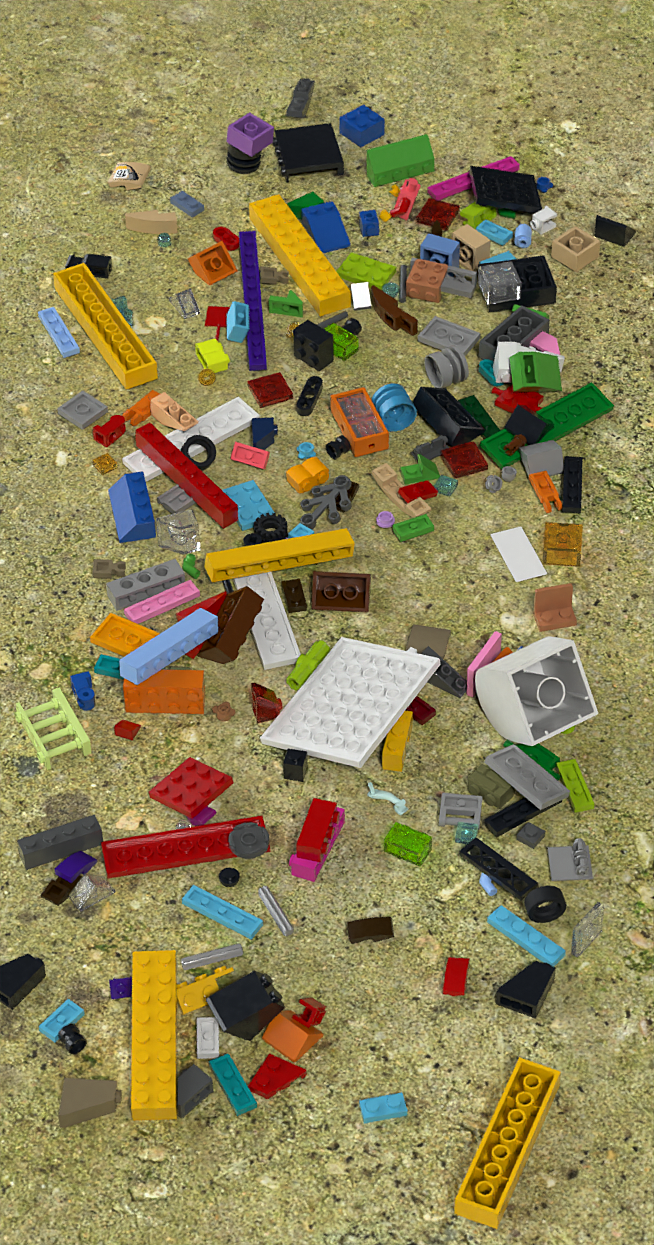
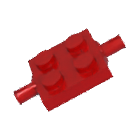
M513 384L505 390L495 386L492 389V394L499 396L495 399V406L513 413L517 405H525L535 412L542 409L539 405L543 402L544 396L537 392H514Z

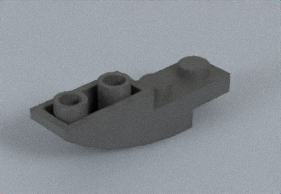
M308 78L299 79L293 91V98L286 110V116L298 118L306 116L312 99L315 81Z

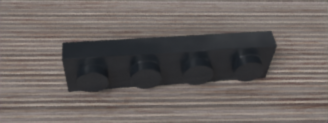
M564 456L562 511L564 513H581L583 457Z
M525 797L486 818L485 826L497 838L558 805L562 800L540 810Z

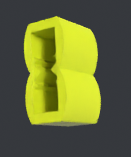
M215 338L195 344L196 356L208 375L228 369V364L230 363L227 353H224L222 344L218 343Z

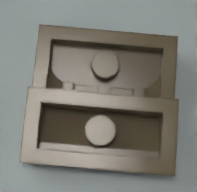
M413 624L406 651L412 647L417 650L418 654H421L429 646L444 659L451 630Z

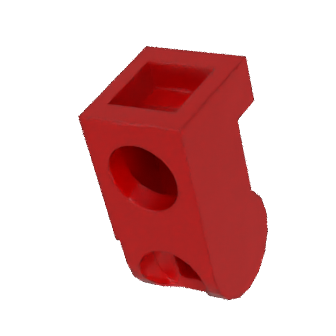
M113 415L103 426L97 424L93 427L94 440L106 448L126 432L125 418L122 415Z

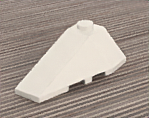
M498 342L493 364L496 383H513L510 357L518 352H539L558 356L559 369L562 372L565 359L562 355L548 351L541 352L531 346L527 348L521 346V343Z

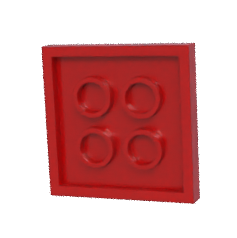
M189 757L148 793L151 799L193 819L234 782L231 776Z

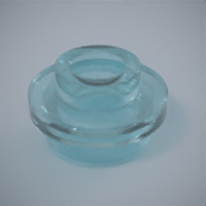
M390 282L385 284L382 290L394 298L399 293V286Z

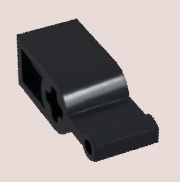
M86 254L84 257H75L74 255L68 257L65 269L85 263L94 277L109 278L112 270L111 256Z

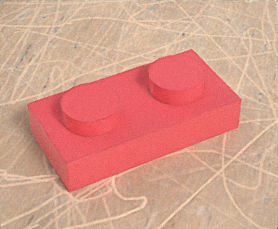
M235 442L230 459L266 469L270 452Z

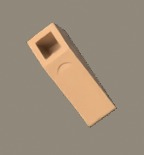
M165 392L150 400L151 415L162 425L186 431L198 424V421Z

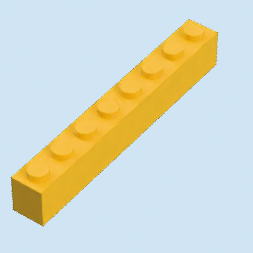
M347 528L206 553L205 569L211 582H218L353 557L355 543Z

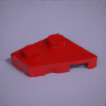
M269 1053L249 1083L248 1088L250 1092L269 1099L276 1095L278 1091L291 1086L292 1081L299 1077L301 1079L305 1078L307 1070Z

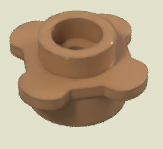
M223 702L219 706L212 708V711L216 713V717L220 721H228L236 713L235 709L230 707L229 702Z

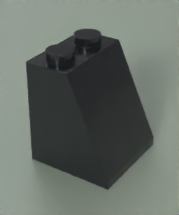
M253 971L206 999L223 1032L251 1041L286 1008L281 1000V994L275 990L272 984L273 980L268 974Z

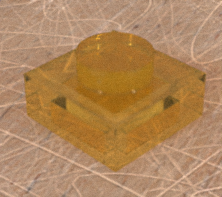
M108 453L92 460L93 466L101 475L117 469V462Z

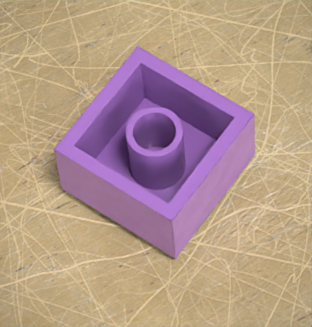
M249 112L228 126L227 143L252 157L273 143L274 127Z

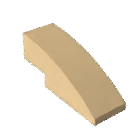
M158 210L125 213L126 229L150 234L178 233L175 212L159 214Z

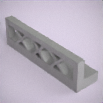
M417 258L411 259L410 272ZM448 266V271L441 285V292L471 298L476 290L477 272ZM452 272L456 277H450L447 273ZM463 276L472 277V281L466 280Z

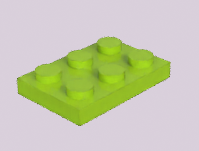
M351 252L336 272L341 279L353 283L368 282L369 288L374 285L383 290L396 273V266Z

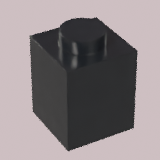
M288 748L283 762L284 779L304 782L308 768L307 751Z

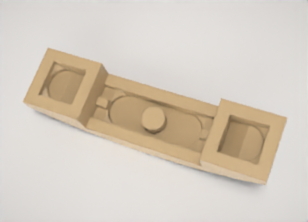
M387 463L372 470V475L380 488L404 513L415 518L431 511V507L421 497L410 503H407L401 497L398 491L400 487L404 486L397 479V473Z

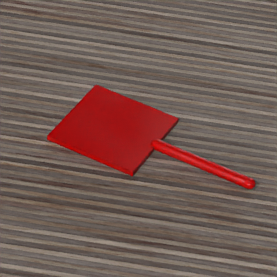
M208 306L205 326L217 327L215 337L217 341L219 340L220 328L227 327V313L230 307Z

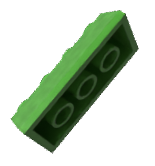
M425 134L368 149L367 177L372 185L378 187L434 172L435 158L428 135Z

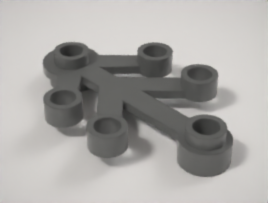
M340 475L334 479L332 484L314 487L312 489L314 498L304 499L300 504L303 511H310L314 505H320L312 514H304L300 519L301 524L311 530L314 529L317 523L316 520L328 506L330 522L333 524L338 523L341 517L339 512H337L335 498L340 493L341 509L343 511L351 509L352 504L348 499L347 490L351 487V480L345 475ZM331 491L330 494L324 495L325 492Z

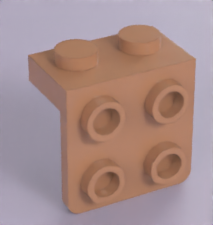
M416 259L406 281V296L439 303L441 300V285L448 271V265Z

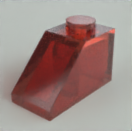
M255 682L251 683L252 710L257 723L276 719L280 714V710L283 709L281 699L276 697L273 690Z

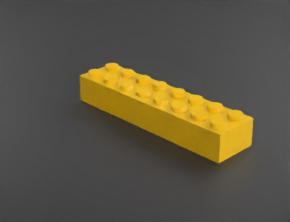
M176 950L133 951L131 1112L133 1121L177 1119Z
M519 1057L455 1198L454 1214L498 1229L560 1087L561 1071Z

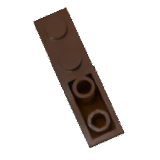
M371 286L372 305L381 320L395 332L401 328L411 336L418 333V320L398 308V301L376 286Z

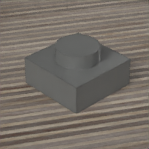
M527 822L517 834V840L532 849L545 837V831L530 822Z

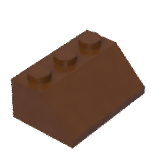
M313 571L311 609L369 612L371 574Z

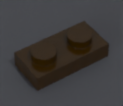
M300 579L281 581L288 613L307 611V603Z

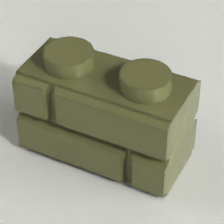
M483 764L468 777L470 793L475 796H482L490 806L494 805L501 809L514 796L515 788L499 774Z

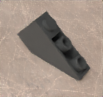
M428 646L421 654L439 658L441 665L427 683L461 698L467 691V680Z

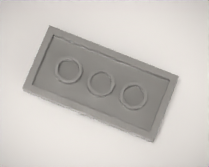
M515 744L486 756L484 763L540 810L569 796L570 790Z

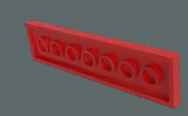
M263 815L101 842L107 879L236 858L238 856L229 847L230 832L237 825L248 822L257 823L258 826L265 828ZM270 844L266 852H270Z

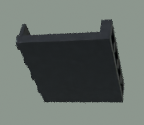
M331 123L274 130L272 145L275 147L279 167L282 166L281 175L285 176L286 183L289 182V174L335 168L338 176L344 175V161Z

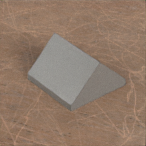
M554 440L518 449L528 479L529 474L547 471L549 476L564 473L562 448Z

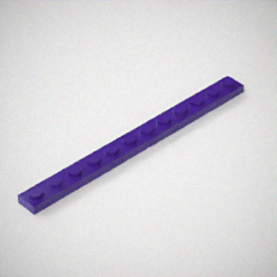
M240 231L244 304L249 305L250 329L247 333L249 371L267 370L256 231Z

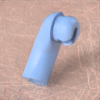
M482 872L479 881L480 885L489 896L495 895L497 888L491 882L492 879Z

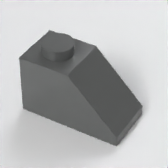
M195 1064L189 1069L183 1070L178 1077V1114L181 1119L213 1092V1079Z

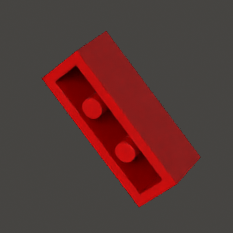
M313 798L296 844L297 858L321 862L323 855H327L329 849L328 840L333 838L334 823L338 824L340 818L336 802Z

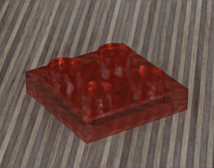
M429 198L418 214L416 222L433 227L434 222L439 220L441 228L448 230L459 213L460 206Z
M281 372L247 381L248 388L260 408L293 399V393Z
M474 441L443 449L440 452V456L454 479L488 470V463Z

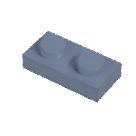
M183 190L170 197L171 204L192 218L205 211L202 203Z

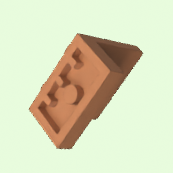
M572 583L535 590L533 616L539 632L577 625V619L572 609Z

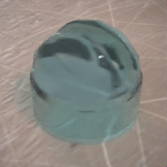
M165 232L161 233L158 237V245L160 247L170 246V235Z

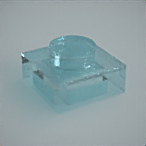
M441 475L434 487L438 493L450 497L458 486V480Z
M458 822L455 843L468 844L478 835L479 824Z

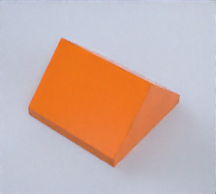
M292 1010L281 1011L269 1023L262 1040L290 1061L296 1063L323 1037V1033L314 1026L307 1028L292 1019L293 1014L296 1013Z

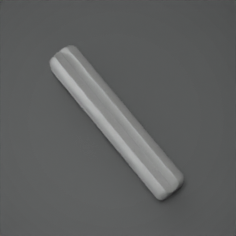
M269 887L259 888L258 895L282 934L286 937L292 935L294 928Z
M238 943L184 957L181 959V965L184 970H189L243 955V948Z

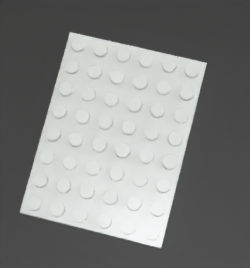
M341 637L260 737V740L265 745L285 750L289 748L307 751L309 756L361 768L441 665L440 659Z

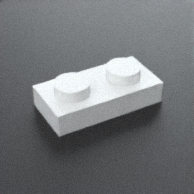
M216 1017L197 1018V1059L218 1058L219 1023Z

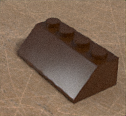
M248 586L227 594L216 615L218 616V633L204 641L197 656L221 664L234 661L239 655L238 650L247 639L248 631L255 623L256 615L262 610L261 605L264 598Z

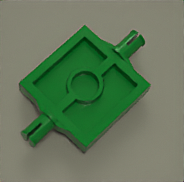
M507 739L503 746L509 747L514 743ZM539 743L534 746L516 745L555 779H560L561 775L553 771L556 763L560 762V757Z

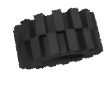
M266 513V516L262 514L254 522V533L261 536L263 543L283 540L288 536L287 521L280 514L276 516V513H272V515ZM273 528V529H276V530H274V531H267L266 529Z

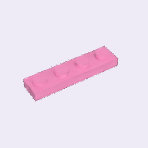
M188 580L125 608L124 614L130 621L139 624L199 597L200 591L191 580Z

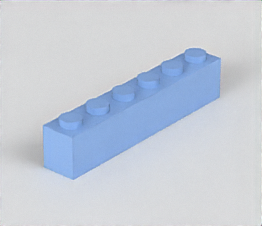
M199 608L120 659V676L136 685L145 681L218 633V616Z

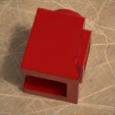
M312 997L300 999L299 1003L306 1008L303 1014H293L292 1019L307 1028L321 1024L326 1013V1006Z

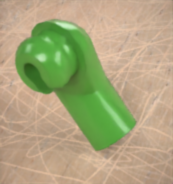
M189 553L183 560L182 568L191 577L197 579L201 572L195 568V555Z

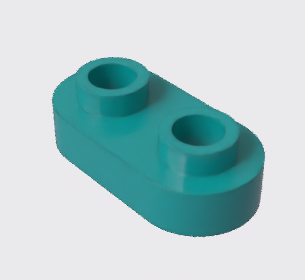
M489 359L480 361L478 370L492 385L502 386L505 384L496 383L493 371L494 361Z

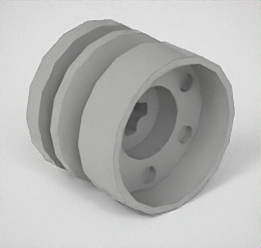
M456 345L442 349L441 352L431 353L425 357V370L431 384L435 388L451 386L452 383L464 381L469 376L466 358L461 349Z

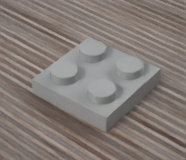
M81 391L57 408L59 415L83 430L106 414L108 406L88 393Z

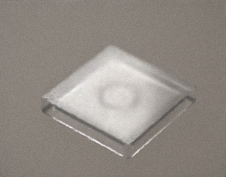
M597 902L573 928L571 954L575 957H579L602 932L604 905L600 902Z

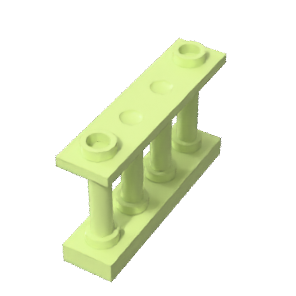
M60 688L52 690L53 698L51 701L25 711L20 702L16 703L17 711L14 712L16 721L23 725L37 750L39 762L41 764L44 763L47 770L51 769L50 758L73 749H80L84 756L91 754L90 739ZM53 708L54 710L58 709L59 712L55 716L33 724L29 720L31 716ZM59 722L66 723V728L39 737L36 733L37 730ZM67 735L74 737V741L46 751L43 745Z

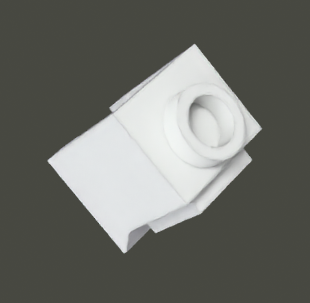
M548 206L534 213L530 222L532 229L542 235L555 228L557 224L550 219L557 217V213Z

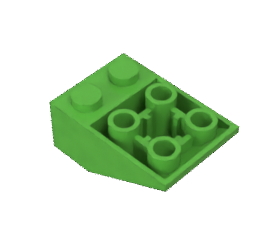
M518 352L510 357L514 392L562 391L558 356L539 352Z

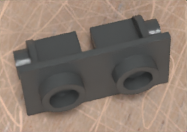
M441 435L431 440V444L426 442L416 446L411 454L417 461L418 454L431 460L451 451V449L446 445L448 442L447 437Z

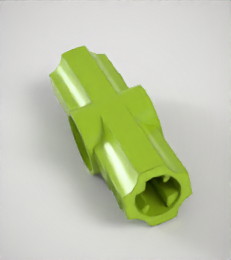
M322 640L316 641L306 654L299 656L296 667L286 678V683L291 689L296 691L300 689L330 652V647L326 642Z

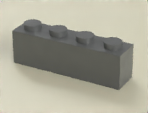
M94 814L19 839L17 844L21 861L25 870L70 856L78 851H85L100 846L101 842H103L102 829Z

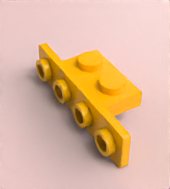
M225 965L215 969V974L207 977L205 973L194 978L196 981L188 985L187 981L178 984L177 1003L182 1015L207 1006L206 999L220 991L216 979L234 971L233 967L227 969Z

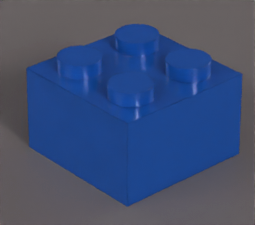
M363 104L339 117L340 134L361 148L385 135V119Z

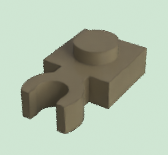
M260 266V283L277 284V281L283 284H288L289 271H277V268Z
M94 559L93 578H112V574L123 577L125 576L126 563L124 561L113 563V560Z

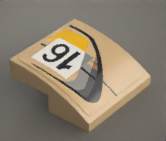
M137 162L117 163L108 184L110 188L123 185L127 190L141 188L151 167L150 165Z

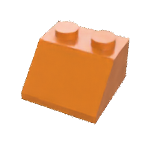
M223 241L187 258L195 274L209 286L238 271Z

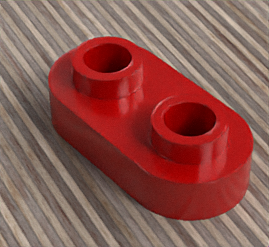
M220 226L213 230V239L217 243L223 241L227 250L234 251L239 248V237L228 228Z

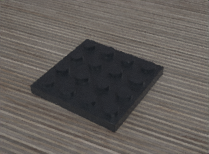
M470 165L469 174L476 204L484 207L493 206L498 209L506 208L513 211H526L530 214L542 210L534 175Z

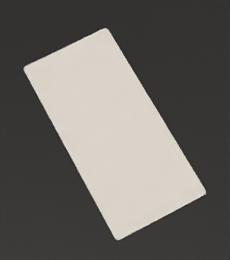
M522 527L491 534L495 545L516 582L547 574Z

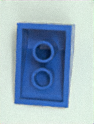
M333 201L301 209L302 226L322 253L351 246L340 213Z

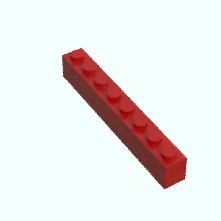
M149 422L135 430L136 446L178 484L186 494L193 498L223 529L238 521V505L153 424Z

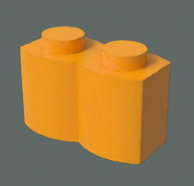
M311 457L302 464L291 467L286 472L287 482L299 494L308 492L313 486L323 484L329 479V469L317 457Z

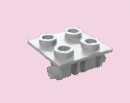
M581 838L575 839L573 846L547 847L551 881L593 879L589 846H586Z

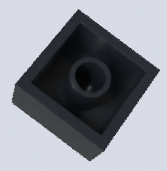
M308 319L293 329L294 356L297 359L305 362L317 371H321L334 361L333 334Z

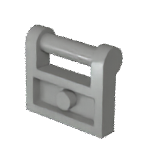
M442 793L439 826H466L480 830L482 796ZM446 814L474 816V819L446 817Z

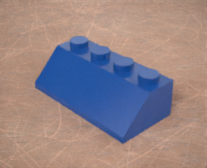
M144 472L123 475L108 490L119 543L156 538L155 521Z

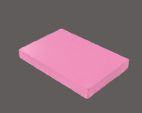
M495 631L467 668L468 696L474 697L477 693L475 686L477 670L492 663L501 653L502 633Z

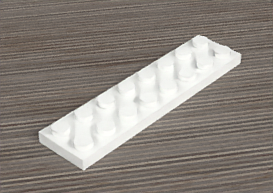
M237 397L197 418L198 424L188 430L181 431L176 429L165 435V437L180 451L186 440L193 435L206 436L216 445L251 426L252 418H260V415L241 398ZM192 444L188 449V453L192 458L206 449L199 444ZM140 449L122 458L123 464L132 473L143 471L146 482L164 473Z
M267 572L234 578L233 581L237 590L248 586L264 598L261 605L262 610L256 615L255 623L250 629L264 670L296 664L301 654L272 573Z

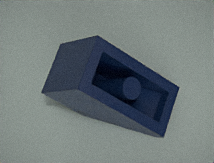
M273 417L252 418L253 447L265 450L275 443L274 435H278L277 424H274Z

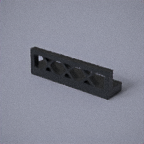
M477 837L459 851L461 857L520 901L538 887V882Z

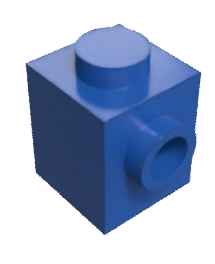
M376 210L359 212V226L362 237L379 235V220Z

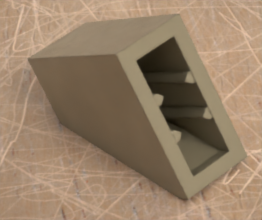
M64 1078L58 1114L60 1128H66L116 1112L117 1103H121L122 1090H118L117 1081Z

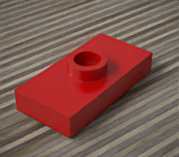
M426 480L400 487L398 493L407 503H410L419 497L423 500L436 497L438 491Z

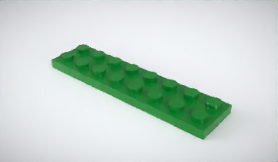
M591 382L536 412L554 424V427L538 443L551 440L557 441L613 410L614 405ZM506 429L495 433L480 443V447L501 470L505 466H511L522 460L519 450L512 456L505 452L508 449L504 450V446L510 443L515 436Z

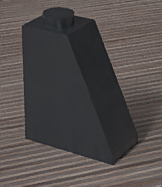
M26 954L0 965V1003L13 1010L46 977L45 964L40 958Z
M535 960L498 988L496 992V1005L536 1019L555 981L556 967Z

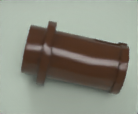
M522 434L515 435L514 439L504 446V450L508 449L505 452L512 456L520 447L526 445L527 440Z

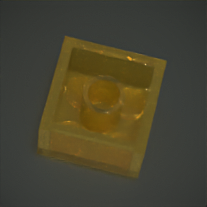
M545 522L543 564L580 567L583 524Z

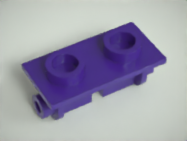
M132 977L109 980L111 999L132 997Z

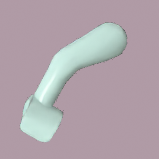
M368 783L370 788L368 796L370 798L388 800L394 803V810L399 815L409 810L405 806L406 801L404 799L400 800L391 792L374 789L373 783Z

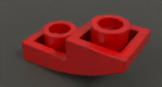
M448 957L443 995H465L470 958Z

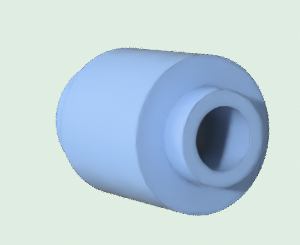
M520 224L515 230V245L519 248H527L531 245L532 230L529 225Z

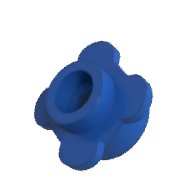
M540 177L537 179L536 185L539 191L547 192L549 188L553 187V183L550 182L549 178Z

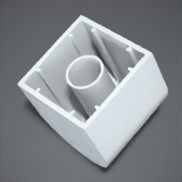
M547 636L478 669L475 675L476 692L486 717L502 737L513 742L534 746L599 714L574 640Z

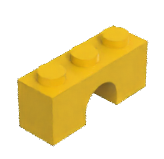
M404 711L387 733L382 753V769L402 772L406 757V744L410 741L413 728V712Z

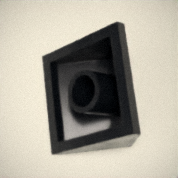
M599 215L596 216L594 237L625 247L636 233V230L627 225Z
M517 405L504 429L513 435L522 434L527 440L526 443L533 445L537 444L554 427V424L529 407Z

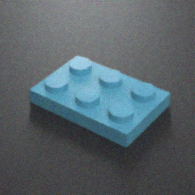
M254 480L222 490L238 505L237 524L242 531L253 528L254 522L257 517L260 518V515L266 516V513L270 515L275 513Z

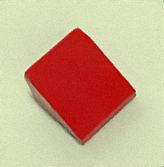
M121 720L114 726V732L116 736L133 741L141 725Z

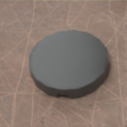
M257 823L239 824L229 834V847L238 857L244 859L259 857L269 847V833L266 828L258 826Z

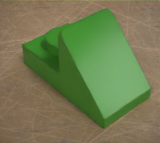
M292 290L289 291L287 298L270 295L269 313L303 318V302Z
M418 454V464L400 467L404 484L440 478L436 464Z

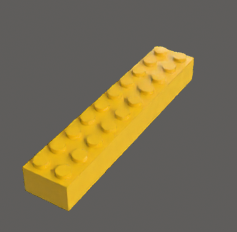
M278 194L249 203L251 222L284 268L289 271L290 276L318 315L321 317L351 307L350 289L282 197Z
M82 263L53 273L55 290L124 388L127 390L158 379L157 362L86 264Z

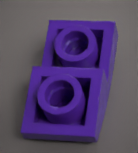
M78 851L62 861L55 868V874L72 883L80 874L86 875L97 863V859L82 851Z

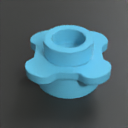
M309 442L301 443L297 447L300 459L316 456L314 445Z

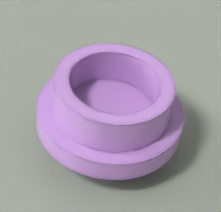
M382 511L377 516L376 523L382 528H389L394 525L395 518L391 512Z

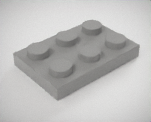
M436 316L418 335L419 342L440 350L456 345L461 349L464 356L468 354L480 339V333Z

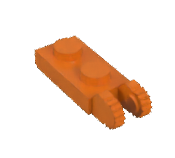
M152 390L134 406L127 409L122 414L125 422L131 419L130 424L137 426L140 422L145 421L151 416L150 400L160 395V393Z
M547 471L529 474V481L540 502L543 503L546 513H551L552 511L550 501H554V506L558 511L562 510L563 506L559 493Z

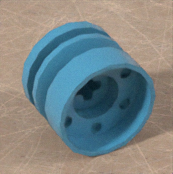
M391 383L384 385L374 393L371 399L388 431L397 432L409 427L417 416L414 404L404 387L400 384Z

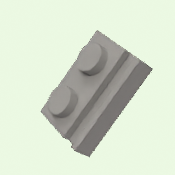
M178 484L157 497L158 503L163 504V507L174 516L179 515L196 503Z

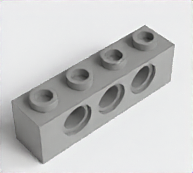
M173 559L106 583L107 596L115 610L118 611L185 582V573L177 560Z

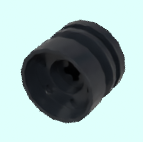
M228 143L227 166L237 173L249 174L255 172L261 164L262 150L251 157Z

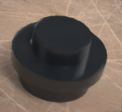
M225 868L219 873V880L225 887H234L240 879L239 872L234 868Z

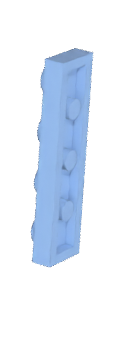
M51 307L38 311L39 319L63 358L80 353L79 346L56 309Z

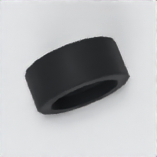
M203 435L191 436L181 447V452L201 471L209 468L216 458L217 452L214 443ZM192 444H199L206 449L208 459L205 462H197L190 457L188 449Z
M555 886L536 888L526 896L524 901L530 920L536 923H547L558 919L566 911L567 905L562 891ZM545 902H552L547 906L538 907L539 905Z

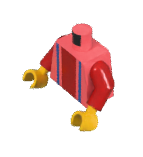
M406 179L400 188L396 184L391 186L393 190L389 192L394 197H398L390 213L386 209L380 212L379 217L382 221L386 222L391 217H400L408 220L421 187L416 179Z

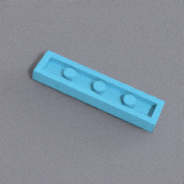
M195 885L182 898L183 905L251 940L263 926V920Z
M502 905L487 917V923L543 963H548L554 967L566 955V950Z

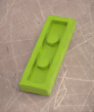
M576 759L556 763V769L558 774L561 775L562 784L570 790L568 798L574 812L578 813L594 809V801Z

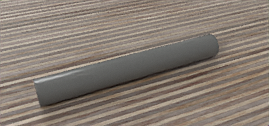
M406 265L400 266V303L406 302Z
M343 311L316 325L324 329L347 318L348 313Z

